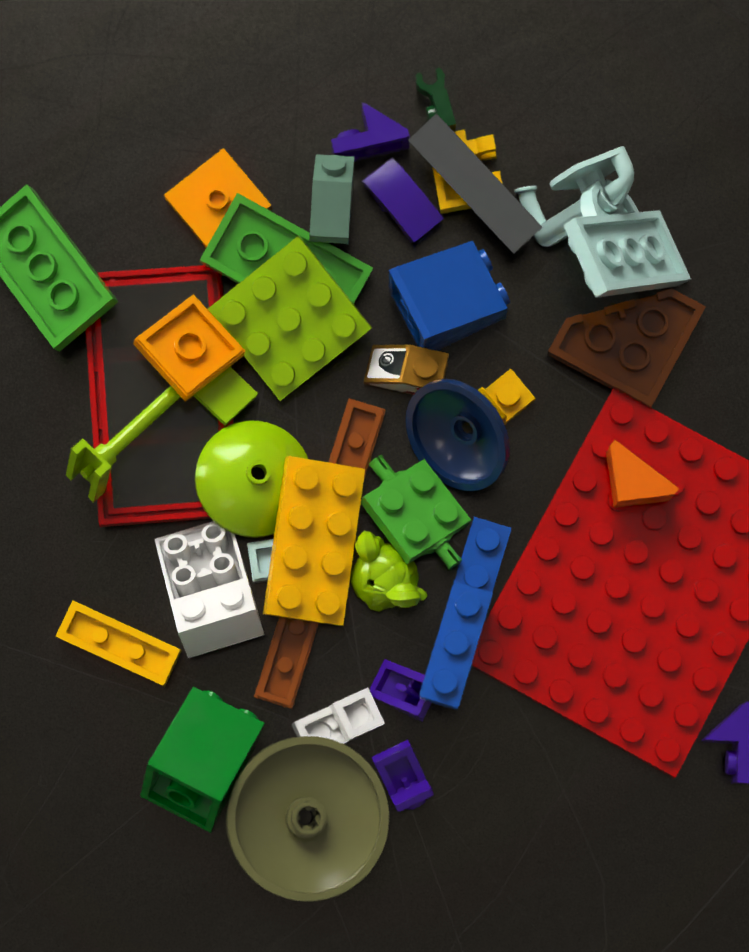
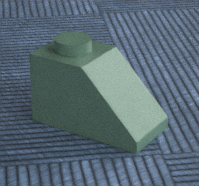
M316 154L312 185L310 242L348 244L354 188V157Z

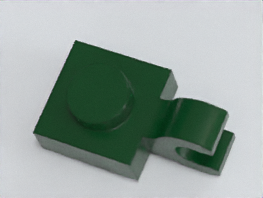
M436 68L437 82L432 85H428L423 81L421 72L416 73L417 90L420 94L431 100V106L426 107L428 121L437 113L455 132L456 122L448 92L444 86L445 75L443 70Z

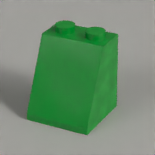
M193 686L147 764L140 797L211 833L228 801L230 791L237 776L248 763L260 739L265 723L258 720L257 716L251 711L242 708L237 709L223 702L214 692L202 691Z

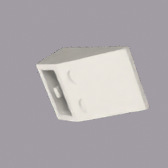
M212 521L154 539L177 631L188 658L265 635L235 534L226 531Z

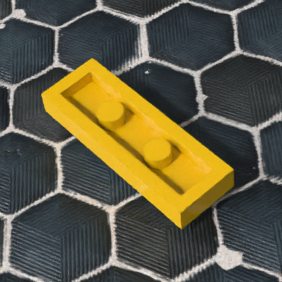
M73 600L55 636L164 687L182 652L179 648Z

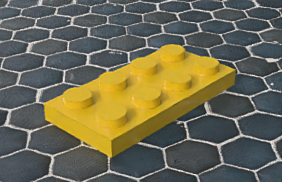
M293 456L285 457L263 608L264 615L343 626L365 469Z

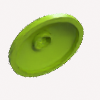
M242 421L223 428L206 443L196 464L195 488L204 511L217 525L233 534L253 538L273 535L275 533L285 457L293 456L308 459L303 447L287 431L267 422ZM255 467L261 468L264 471V478L261 480L255 479L251 474V469Z

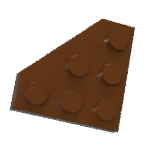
M671 288L657 292L656 295L610 305L592 313L571 316L564 321L547 355L610 389L614 388L651 408L706 306Z

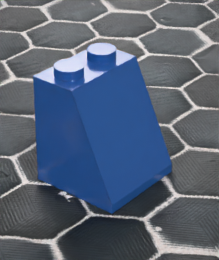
M473 241L389 270V292L418 347L438 351L506 318L508 310L506 305L510 304L509 296L502 283L495 285L489 271L493 270L491 261L484 249L477 250Z

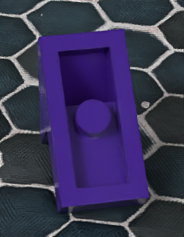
M362 103V116L366 131L360 132L357 129L347 130L338 134L337 138L331 139L333 155L354 157V161L409 149L410 145L408 141L410 135L407 128L365 103Z
M749 701L739 705L701 740V742L732 744V751L727 750L725 755L726 775H731V784H749Z

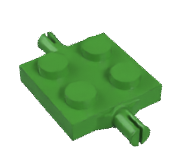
M383 455L373 459L369 466L374 470L382 483L378 488L363 496L360 504L405 563L408 565L422 555L436 552L448 567V570L460 564L462 558L458 556L448 542L453 535L467 527L471 519L426 460L423 459L409 469L395 473L383 458Z

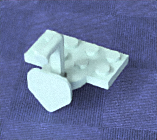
M624 146L580 162L551 180L550 186L552 190L580 189L582 195L580 200L547 221L536 198L535 191L537 186L515 189V193L518 194L522 206L543 227L534 235L540 245L549 247L568 237L569 246L577 255L585 273V282L593 291L595 298L675 287L691 279L660 210L639 212L628 195L634 182V168ZM616 170L617 179L614 181L605 180L604 177Z

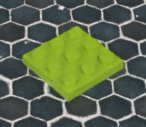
M300 236L293 239L208 308L209 312L245 350L244 357L280 401L372 329L368 321Z

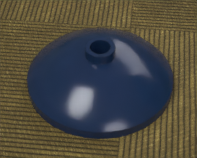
M440 379L424 385L412 396L406 412V430L411 447L419 461L425 459L444 484L459 490H481L499 479L505 471L509 460V437L500 414L483 394L463 382Z

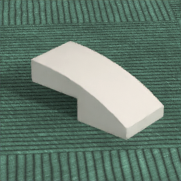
M366 688L293 722L292 727L297 737H324L345 744L384 725L385 722L369 688Z

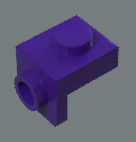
M408 740L371 757L398 812L405 809H415L421 806L427 798L434 795Z

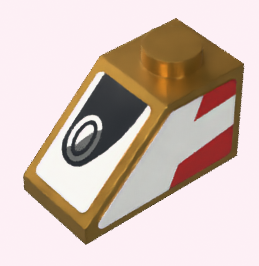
M372 345L364 384L414 395L429 382L445 378L449 353L414 345Z

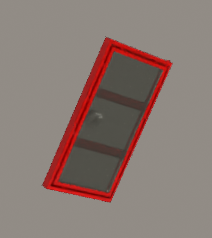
M205 265L97 272L118 300V303L86 329L94 449L100 444L106 445L171 386L133 345L134 339L193 294L208 309L224 296L222 274ZM194 396L186 402L179 398L116 456L117 461L111 467L105 493L97 499L99 527L211 519L204 511L195 488L196 464L206 443L217 432L234 424V419L224 426Z

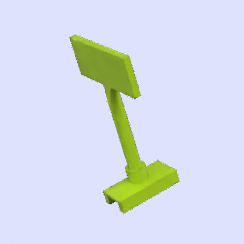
M229 367L193 396L226 426L257 397L258 393L238 373ZM171 386L168 387L106 445L100 444L93 449L84 439H81L71 448L66 476L73 480L80 473L91 484L88 498L94 503L105 493L111 467L117 461L116 456L181 396Z

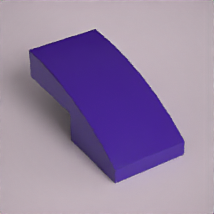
M393 158L388 159L361 181L382 210L390 214L410 242H416L444 219L418 185Z

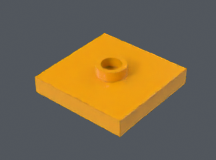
M224 148L164 194L166 201L206 248L237 193L269 211L272 209L269 201Z
M194 294L136 337L133 343L185 402L245 354L242 346Z

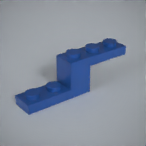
M473 518L461 557L462 562L458 567L418 699L458 711L512 528L481 518Z

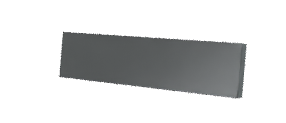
M437 113L408 140L513 254L543 228Z

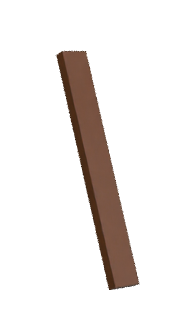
M349 398L328 463L365 469V481L386 409ZM279 617L254 698L293 710L320 623Z

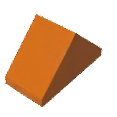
M616 440L613 441L607 450L606 456L614 508L670 501L679 488Z

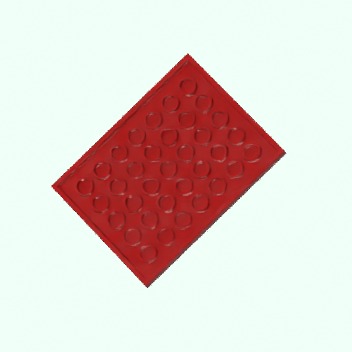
M613 388L484 622L471 667L670 777L676 778L749 640V460ZM614 440L679 488L670 501L614 508L606 452Z

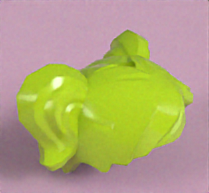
M363 531L358 536L355 548L360 557L351 570L350 581L356 596L366 602L371 610L379 612L396 606L410 608L417 605L420 600L422 601L427 598V592L418 587L419 572L414 561L407 565L392 544L384 543L381 537L375 536L372 532Z

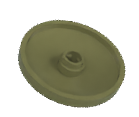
M300 736L288 738L261 750L244 766L237 776L230 791L226 809V829L230 847L245 873L258 885L271 893L297 901L328 899L342 894L358 884L377 863L386 843L389 828L387 797L374 769L360 754L350 747L324 737ZM302 810H307L311 813V820L306 825H301L298 822L300 820L299 812Z

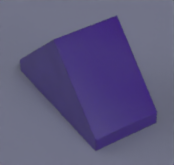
M384 659L369 689L374 699L423 722L432 704L431 702L418 699L425 678L424 674Z

